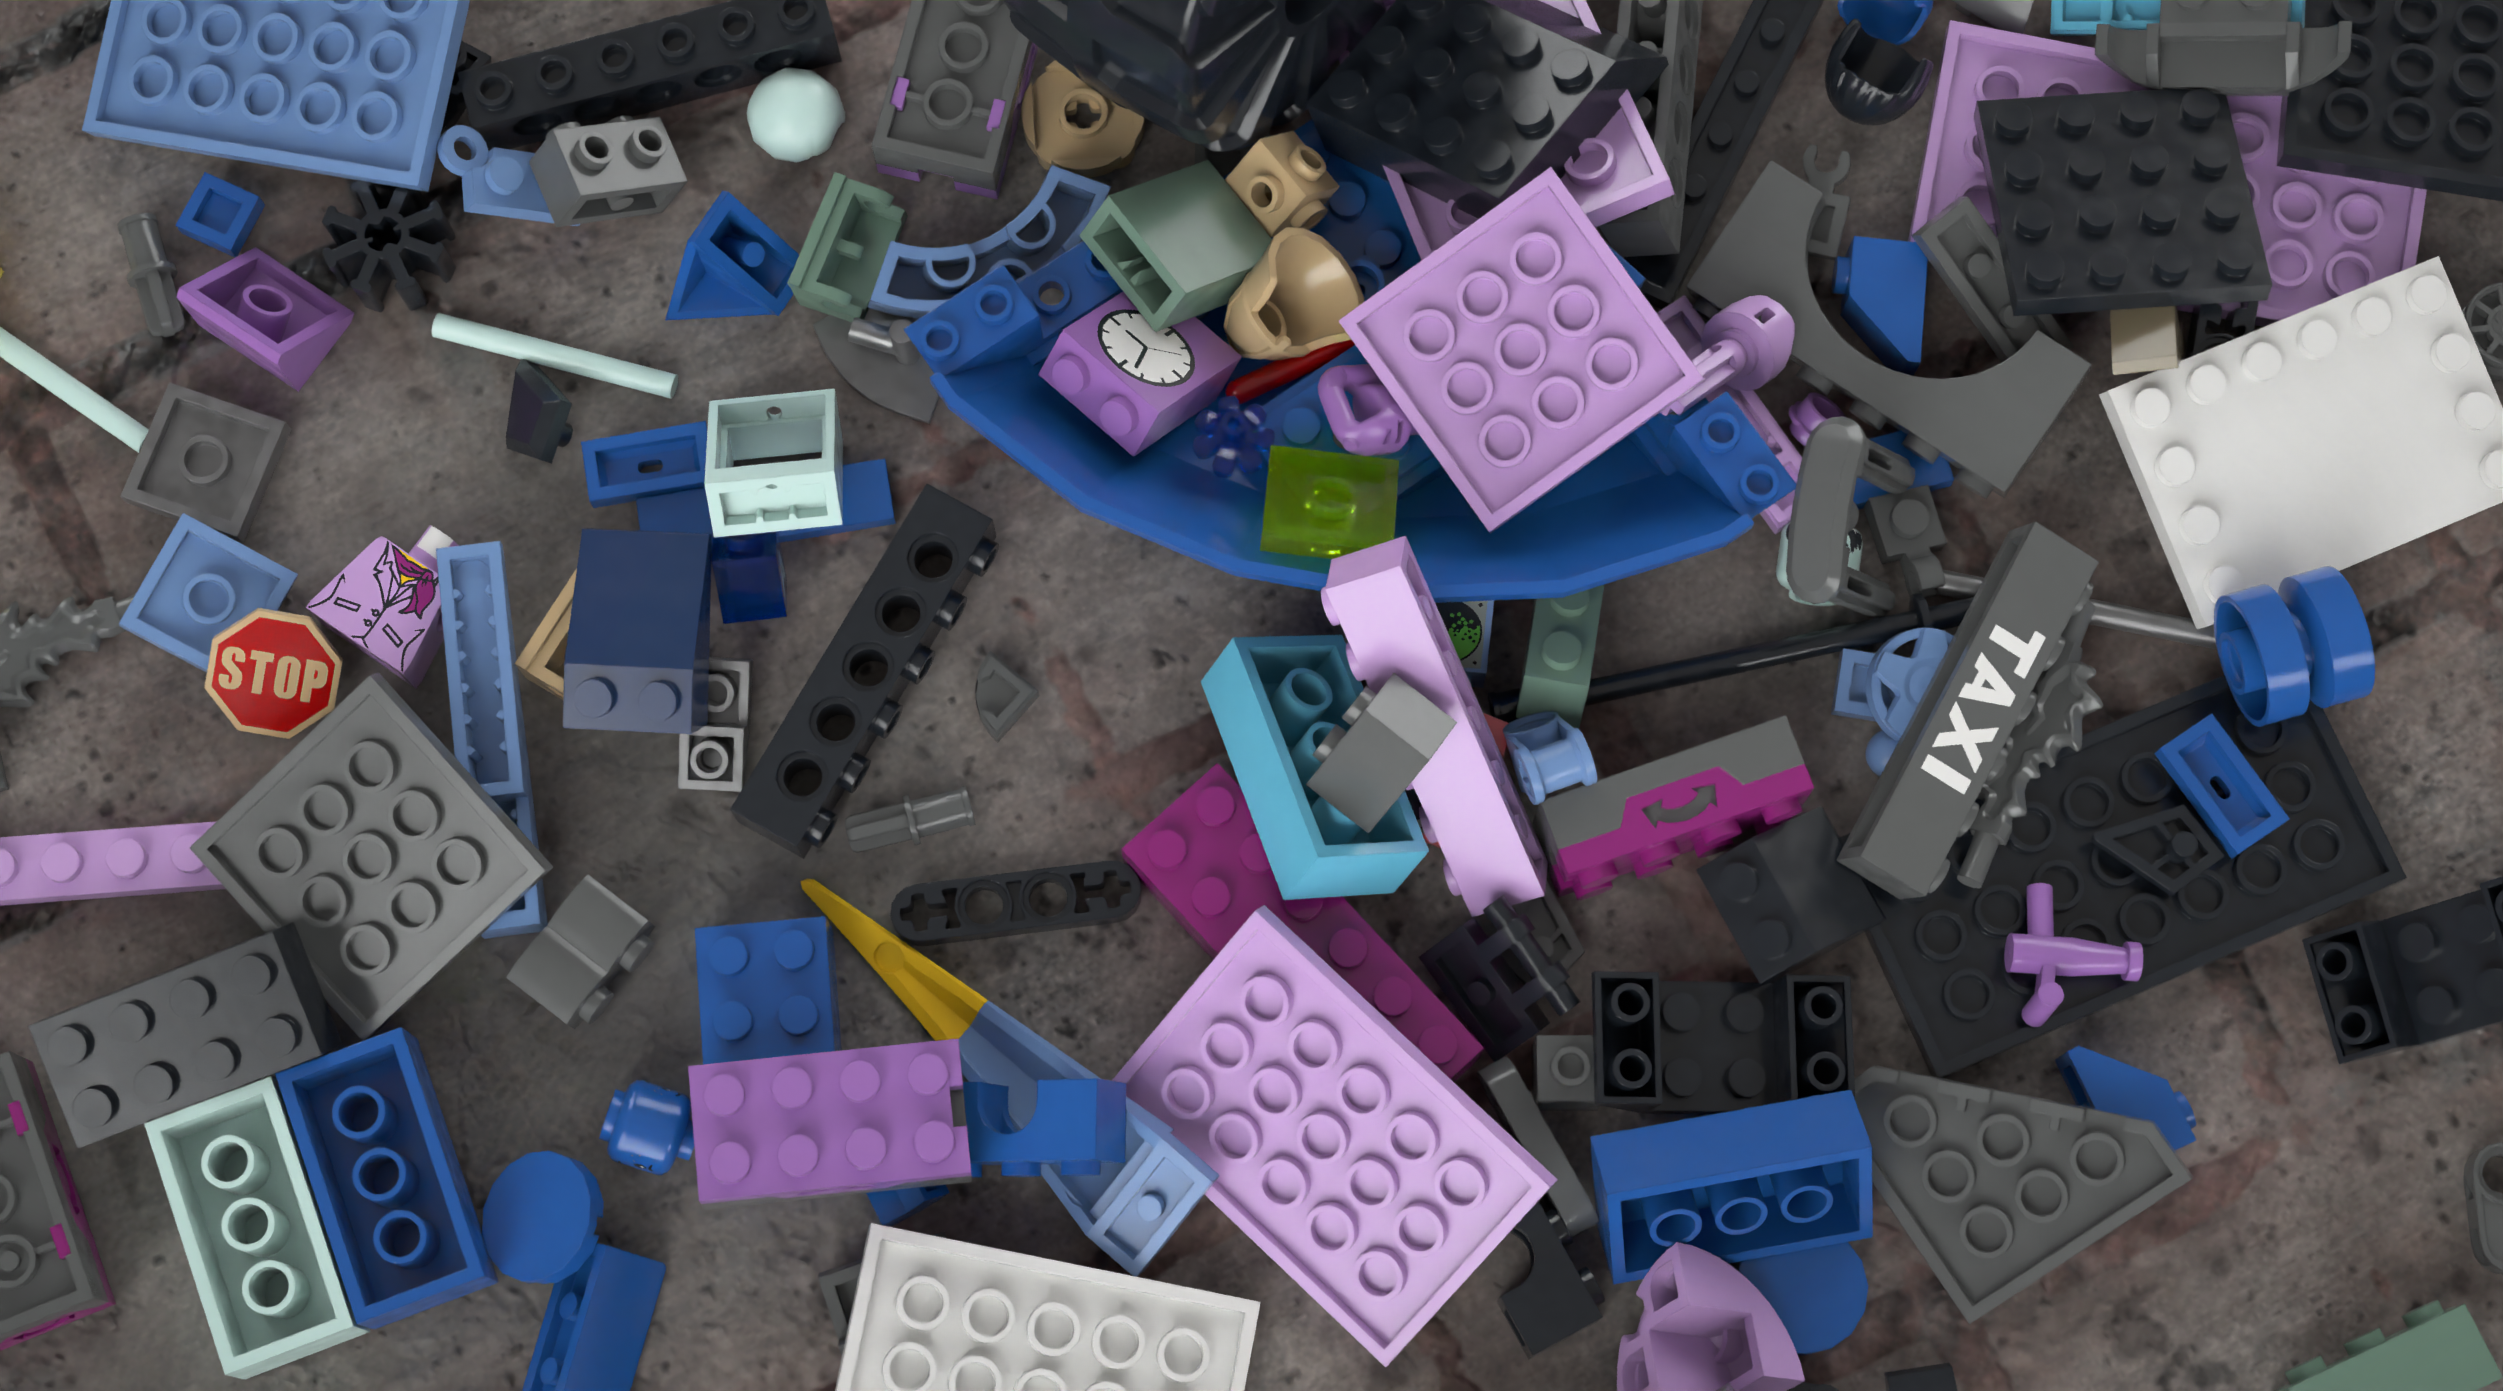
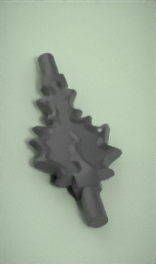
M135 594L118 601L115 597L95 599L86 609H78L74 598L68 597L59 604L50 616L41 619L35 613L22 626L18 622L20 612L17 601L12 602L10 606L0 613V707L32 706L35 701L27 694L26 686L33 681H48L50 676L44 672L42 667L44 664L57 666L59 665V656L72 650L98 652L101 638L114 637L127 631L119 627V622Z
M2089 601L2078 614L2070 617L2061 635L2065 638L2062 653L2048 670L2042 671L2032 690L2037 694L2034 707L2021 724L2013 727L2004 744V747L2008 749L2005 763L1993 779L1985 781L1976 798L1983 800L1984 804L1979 809L1977 817L1970 827V832L1974 837L1957 876L1958 881L1972 888L1982 887L1998 845H2006L2012 833L2013 818L2026 816L2025 789L2029 780L2040 778L2039 763L2045 762L2051 768L2054 767L2057 755L2063 747L2070 746L2075 751L2080 752L2082 748L2083 718L2087 714L2103 707L2100 697L2087 684L2091 678L2095 677L2096 669L2081 662L2083 649L2080 646L2096 609Z

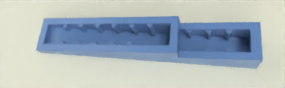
M501 541L437 548L436 555L455 758L539 850L518 668L515 665L516 651L503 544ZM543 879L536 883L481 936L487 939L541 932L548 925Z

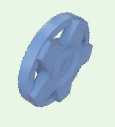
M1916 628L1899 633L1887 640L1878 649L1869 665L1866 677V696L1870 711L1881 729L1897 742H1899L1954 637L1944 630ZM1916 639L1911 657L1907 658L1892 654L1902 644ZM1881 682L1894 692V699L1888 710L1882 699Z

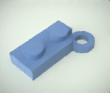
M455 125L442 134L437 145L438 156L446 169L453 174L462 176L464 212L554 223L529 164L535 153L496 147L488 152L487 144L481 134L466 125ZM455 141H461L470 148L472 154L470 160L461 159L454 150Z

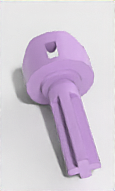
M1763 295L1746 297L1730 304L1715 314L1704 326L1701 336L1702 353L1691 360L1704 378V381L1660 413L1667 416L1674 411L1680 416L1723 384L1732 389L1751 391L1761 388L1775 378L1785 368L1791 354L1795 335V323L1792 316L1780 303ZM1759 316H1761L1762 323L1757 319Z

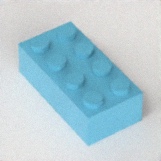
M1343 636L1233 637L1201 680V684L1283 900L1394 893L1429 852L1406 792L1404 791L1368 834L1306 785L1322 764L1312 754L1336 724L1345 731H1348L1351 725L1342 719V716L1364 689L1361 681L1356 680L1350 669Z

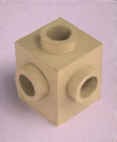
M1294 131L1259 139L1225 179L1270 237H1274L1286 227L1312 229L1324 218L1328 211L1324 204L1340 187L1326 171V164L1323 158L1315 150L1306 146Z

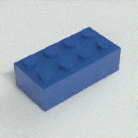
M825 916L695 928L703 1065L842 1050L834 933Z
M400 1027L275 1074L358 1325L375 1330L499 1283L492 1260L488 1256L482 1230L418 1039Z
M1852 1090L1590 1136L1595 1208L1599 1219L1597 1229L1613 1284L1644 1279L1657 1259L1677 1242L1703 1249L1729 1264L1873 1237L1872 1145Z

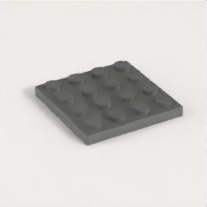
M380 673L369 675L190 847L191 851L265 933L294 922L325 1000L362 1041L373 1037L554 868Z

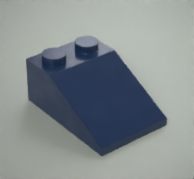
M597 528L582 529L564 661L563 728L693 734L708 725L712 534Z

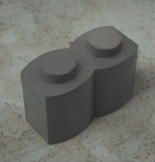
M587 874L563 901L548 925L521 954L506 978L573 1029L583 1020L588 1024H592L605 1011L614 996V993L608 988L615 977L623 969L630 973L636 970L652 950L654 941L649 936L655 926Z

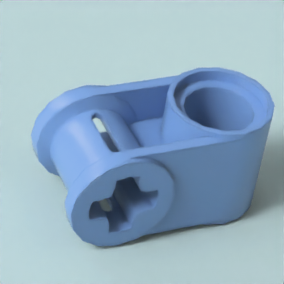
M1544 711L1523 716L1510 722L1503 728V734L1521 792L1528 795L1533 805L1545 802V794L1578 782L1583 783L1585 786L1597 783L1594 760L1582 732L1578 728H1573L1557 712Z

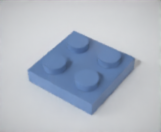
M182 513L120 620L119 627L207 673L213 637L257 608L279 611L298 574Z

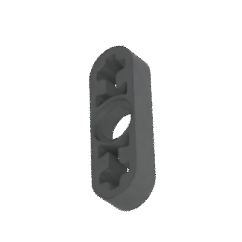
M1504 1056L1477 1071L1479 1082L1506 1132L1558 1179L1544 1194L1543 1198L1550 1210L1554 1208L1558 1212L1571 1238L1599 1223L1598 1216L1588 1195L1510 1059Z

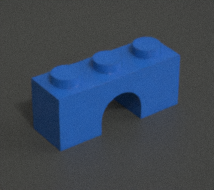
M1098 1078L1037 1080V1105L1035 1113L1030 1122L1018 1131L1009 1116V1086L984 1082H963L972 1178H982V1165H1001V1176L1041 1177V1164H1061V1175L1100 1176L1101 1163H1125L1126 1083Z

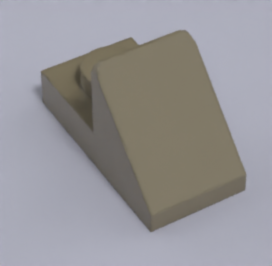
M2177 306L2110 310L2113 375L2179 367L2187 343L2184 322L2178 321Z

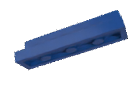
M596 1243L593 1253L577 1272L558 1283H554L522 1391H630L665 1275V1264L618 1248Z

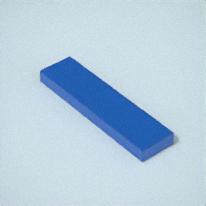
M885 458L843 465L842 525L714 537L705 488L636 499L640 530L712 534V554L896 524Z

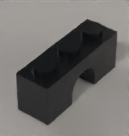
M1539 1201L1510 1232L1518 1237L1528 1250L1530 1256L1528 1277L1523 1284L1500 1296L1497 1300L1502 1313L1528 1360L1597 1323L1603 1318L1597 1306L1605 1302L1604 1295L1590 1270L1585 1266L1577 1271L1564 1247L1572 1244L1573 1241L1560 1215L1554 1208L1544 1212Z

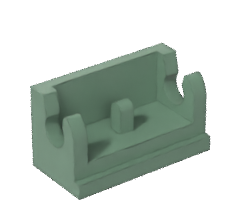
M834 172L787 282L799 305L849 322H853L855 317L865 319L869 310L867 307L891 241H898L908 217L905 209L891 204L894 199L892 194Z

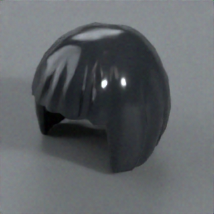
M1854 18L1834 42L1827 59L1825 69L1827 96L1838 113L1848 120L1862 125H1883L1903 116L1921 98L1933 70V62L1925 58L1919 62L1897 45L1868 35L1862 28V23L1857 18Z

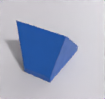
M722 190L687 241L665 320L757 315L779 316L793 296V292L787 282L799 254L730 192Z

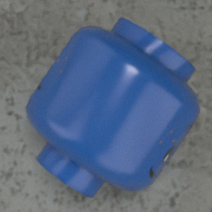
M636 1080L627 1087L625 1092L615 1089L599 1139L608 1142L607 1152L613 1161L655 1175H663L672 1168L676 1157L689 1161L694 1149L693 1122L689 1120L692 1110L691 1100L684 1093L644 1080Z

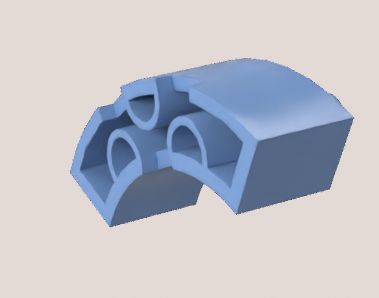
M1051 165L1037 195L1030 204L1003 229L987 238L972 244L943 248H924L891 241L867 308L891 315L921 318L1003 264L1016 283H1019L1080 243L1082 238L1079 235L1105 201L1111 186Z

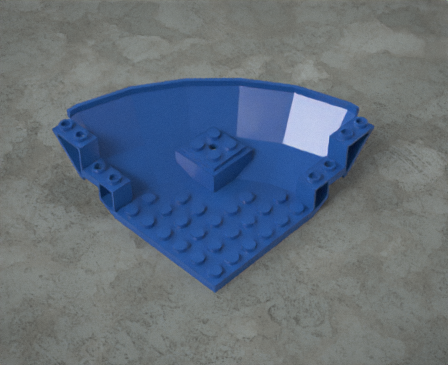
M1313 119L1294 131L1306 146L1315 150L1323 158L1326 164V171L1340 186L1324 204L1328 210L1324 218L1309 231L1322 236L1341 253L1347 263L1356 260L1362 255L1374 257L1379 262V269L1384 275L1386 286L1421 261L1420 255L1390 183L1326 151ZM1230 173L1225 175L1223 179L1225 180ZM1084 241L1019 283H1016L1003 264L904 328L907 336L933 371L934 375L929 377L930 383L948 409L1080 512L1228 574L1243 578L1321 591L1323 587H1326L1332 559L1406 536L1435 603L1563 598L1725 547L1753 528L1754 522L1752 518L1796 489L1795 481L1726 391L1710 403L1705 397L1680 416L1678 414H1668L1665 416L1658 413L1498 529L1489 533L1420 435H1410L1407 443L1401 450L1388 455L1361 456L1350 453L1335 444L1333 440L1334 434L1319 398L1317 386L1321 375L1331 367L1369 364L1356 345L1313 372L1243 404H1233L1227 399L1225 394L1228 383L1276 361L1241 357L1214 402L1133 457L1038 375L1063 329L1123 292ZM1360 286L1361 291H1362V293L1364 294V293H1365V289ZM1055 288L1060 290L1064 297L1056 305H1047L1040 300L1041 294L1047 289ZM1228 304L1195 316L1229 345L1224 330V320ZM1345 391L1346 397L1353 412V396L1349 392Z

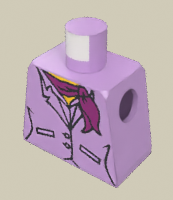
M431 525L409 553L381 536L375 539L309 602L306 608L326 628L414 688H417L444 639L436 549L459 545Z

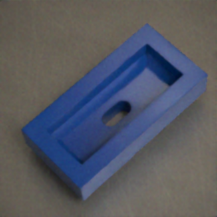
M706 421L581 441L588 496L592 507L598 508L634 502L637 498L705 488L708 430ZM663 465L660 471L641 473L644 467Z
M2212 713L2154 753L2231 859L2290 819ZM2210 780L2218 783L2225 793L2226 799L2218 796L2210 785Z

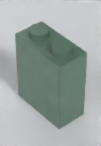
M1209 160L1108 195L1079 235L1155 332L1228 304L1229 298L1242 284L1245 275L1252 270L1263 256L1272 240Z

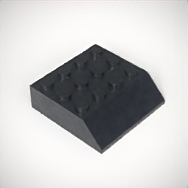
M1396 0L1309 99L1306 105L1326 151L1389 182L1383 168L1385 166L1399 173L1403 182L1445 203L1452 199L1456 202L1458 209L1479 219L1550 167L1561 179L1566 173L1564 164L1570 156L1573 163H1575L1581 156L1578 148L1581 143L1587 138H1596L1621 108L1618 99L1628 89L1634 104H1636L1669 64L1667 57L1598 26L1602 33L1600 34L1585 27L1579 18L1539 0Z

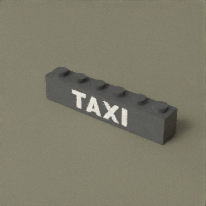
M2033 522L2008 532L1944 657L1939 663L1914 714L1837 858L1838 862L1900 900L1924 897L1927 893H1932L1939 887L1949 870L1950 860L1946 856L1956 837L1965 834L1977 817L1979 804L1975 800L1985 781L1993 779L2006 761L2008 749L2004 747V744L2013 727L2021 724L2034 707L2037 694L2032 690L2042 671L2048 670L2063 651L2065 638L2061 635L2070 617L2078 614L2091 597L2094 585L2089 581L2099 561L2038 522Z

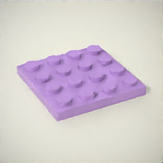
M1552 167L1548 168L1339 320V323L1489 533L1498 529L1704 381L1702 375Z

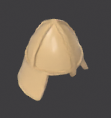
M1286 227L1273 237L1263 256L1252 270L1245 275L1242 284L1229 298L1224 320V330L1229 345L1243 358L1284 360L1291 357H1303L1310 351L1334 343L1351 340L1339 323V320L1365 302L1356 275L1339 251L1322 236L1305 228Z

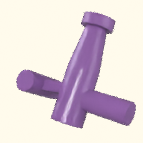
M2034 883L2026 887L2028 934L2009 933L2004 951V962L2007 972L2037 974L2035 993L2022 1009V1018L2026 1024L2032 1027L2042 1026L2063 1001L2064 992L2061 986L2055 983V976L2078 977L2121 974V978L2124 981H2139L2143 969V948L2141 943L2126 941L2122 947L2079 938L2054 936L2053 887L2046 883Z

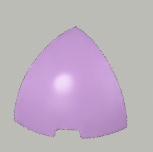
M1679 1242L1675 1243L1657 1259L1636 1292V1295L1644 1303V1310L1637 1332L1635 1334L1623 1335L1621 1338L1617 1364V1391H1716L1728 1382L1735 1391H1787L1805 1382L1796 1349L1781 1319L1761 1292L1743 1274L1721 1258L1703 1249Z

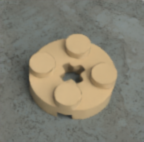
M1056 60L1046 66V72L1037 78L1033 86L1031 82L1025 91L1021 107L1023 131L1026 141L1038 157L1041 166L1049 170L1051 165L1078 175L1093 178L1108 174L1115 169L1124 168L1131 163L1135 156V150L1144 134L1145 118L1129 109L1120 107L1101 95ZM1081 103L1089 104L1091 113H1101L1099 121L1092 122L1091 127L1085 129L1078 128L1076 123L1068 122L1066 116L1076 114L1077 104Z

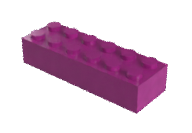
M1218 763L1121 848L1123 863L1134 870L1138 875L1139 881L1212 960L1221 952L1253 912L1265 905L1453 1082L1480 1059L1484 1047L1343 896L1283 900L1241 787Z

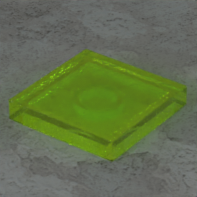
M1271 445L1260 551L1335 559L1393 540L1395 534L1399 460Z

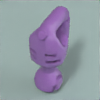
M1369 364L1335 366L1327 369L1321 375L1317 386L1319 398L1332 432L1345 450L1361 456L1388 455L1401 450L1407 443L1410 435H1419ZM1345 391L1349 392L1353 396V412L1346 397Z

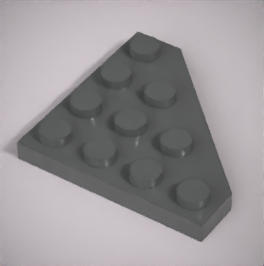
M1877 1065L1872 1066L1855 1078V1101L1872 1145V1182L1969 1324L2193 1178L2160 1128L2152 1120Z

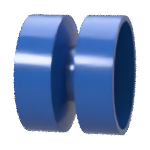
M2325 566L2286 577L2280 583L2278 593L2269 585L2261 584L2220 596L2216 601L2214 608V633L2220 663L2238 707L2253 725L2261 727L2303 715L2308 708L2309 699L2320 708H2328L2366 697L2371 693L2375 681V659L2368 625L2353 589L2345 577L2334 567Z

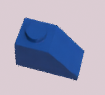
M1854 236L1845 257L1837 256L1833 267L1832 293L1842 294L1840 316L1887 368L1914 376L1921 363L1928 259L1916 242Z
M2081 1046L2068 1050L2055 1059L2077 1106L2155 1121L2175 1151L2196 1141L2191 1130L2196 1127L2193 1110L2186 1097L2180 1091L2173 1092L2168 1080Z

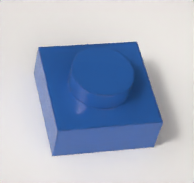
M204 172L175 226L182 234L236 258L262 213L265 204L260 196Z

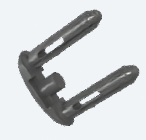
M1843 416L1832 417L1821 422L1812 430L1805 445L1792 505L1786 563L1787 581L1793 593L1803 601L1812 604L1830 601L1833 604L1842 605L1872 618L1883 617L1893 609L1895 604V593L1890 590L1889 584L1848 567L1850 548L1846 547L1848 532L1857 524L1859 517L1858 508L1853 501L1856 479L1860 478L1887 492L1899 494L1912 486L1915 479V469L1910 466L1908 459L1866 438L1862 427L1854 420Z

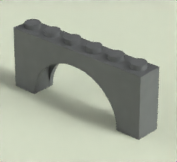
M1770 160L1686 285L1689 294L1697 299L1692 308L1709 321L1715 314L1730 304L1749 296H1768L1780 303L1792 316L1795 323V335L1789 359L1801 367L1796 374L1800 380L1825 396H1828L1832 388L1854 401L1848 410L1870 426L1880 430L1885 422H1887L1899 431L1904 432L1907 436L1901 444L1926 462L1933 465L1936 459L1941 456L1960 470L1955 480L1980 497L1987 499L1993 491L2005 498L2090 373L2092 364L2039 330L2034 333L2018 352L2004 362L1985 371L1958 378L1937 379L1911 376L1891 370L1865 357L1847 343L1832 327L1821 311L1811 288L1808 266L1809 244L1817 219L1825 206L1824 193ZM1759 316L1757 319L1762 323L1761 316Z

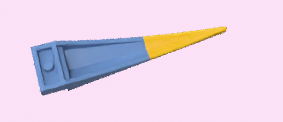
M807 878L800 881L802 890L881 976L935 1041L959 1039L961 1070L969 1082L1009 1086L1008 1111L1010 1119L1018 1131L1030 1122L1035 1113L1037 1105V1080L1101 1079L815 879ZM1126 1096L1125 1163H1101L1100 1176L1061 1175V1164H1041V1175L1084 1234L1132 1276L1138 1277L1145 1271L1220 1175L1172 1135L1173 1128Z

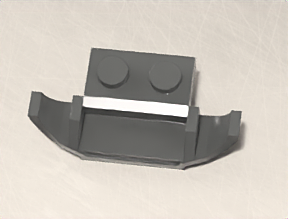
M2161 0L2160 23H2148L2146 30H2127L2113 27L2110 24H2097L2095 55L2108 67L2126 79L2150 90L2205 89L2213 94L2226 96H2289L2290 92L2314 84L2326 77L2349 58L2352 21H2339L2337 25L2330 27L2303 28L2301 22H2291L2292 0Z

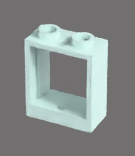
M835 389L709 401L704 484L714 537L842 525L843 438ZM775 406L780 408L781 412L774 415L770 414L767 409ZM822 452V458L733 467L735 460Z

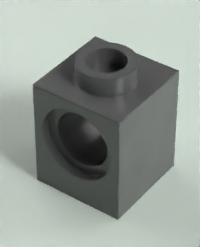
M1536 1035L1531 1046L1532 1098L1539 1110L1597 1111L1600 1105H1595L1593 1035Z

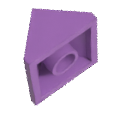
M256 247L179 287L176 296L200 327L298 392L350 325L354 316L353 311Z

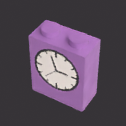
M1122 292L1063 329L1038 375L1134 457L1214 402L1242 356L1196 317L1155 332L1127 295Z

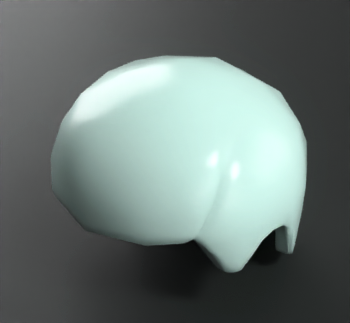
M788 67L765 77L758 84L749 100L747 120L755 143L775 159L797 163L807 160L812 156H818L831 147L838 128L845 122V111L838 91L833 85L812 70Z

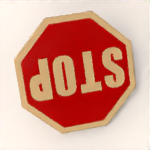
M257 608L213 637L204 688L238 731L290 739L334 710L343 659L310 616Z

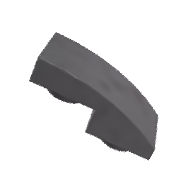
M709 657L708 725L693 734H680L678 789L741 792L743 789L748 753L753 659Z

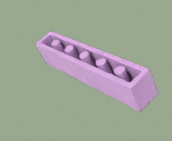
M1407 537L1396 538L1332 559L1326 587L1321 589V599L1330 623L1333 626L1341 624L1349 642L1346 644V655L1356 680H1366L1369 689L1377 694L1391 675L1395 673L1457 722L1429 762L1406 788V790L1415 789L1422 805L1419 808L1420 821L1427 840L1431 844L1438 842L1446 858L1443 860V870L1451 893L1454 896H1463L1472 917L1485 914L1483 909L1503 895L1511 906L1545 896L1548 861Z

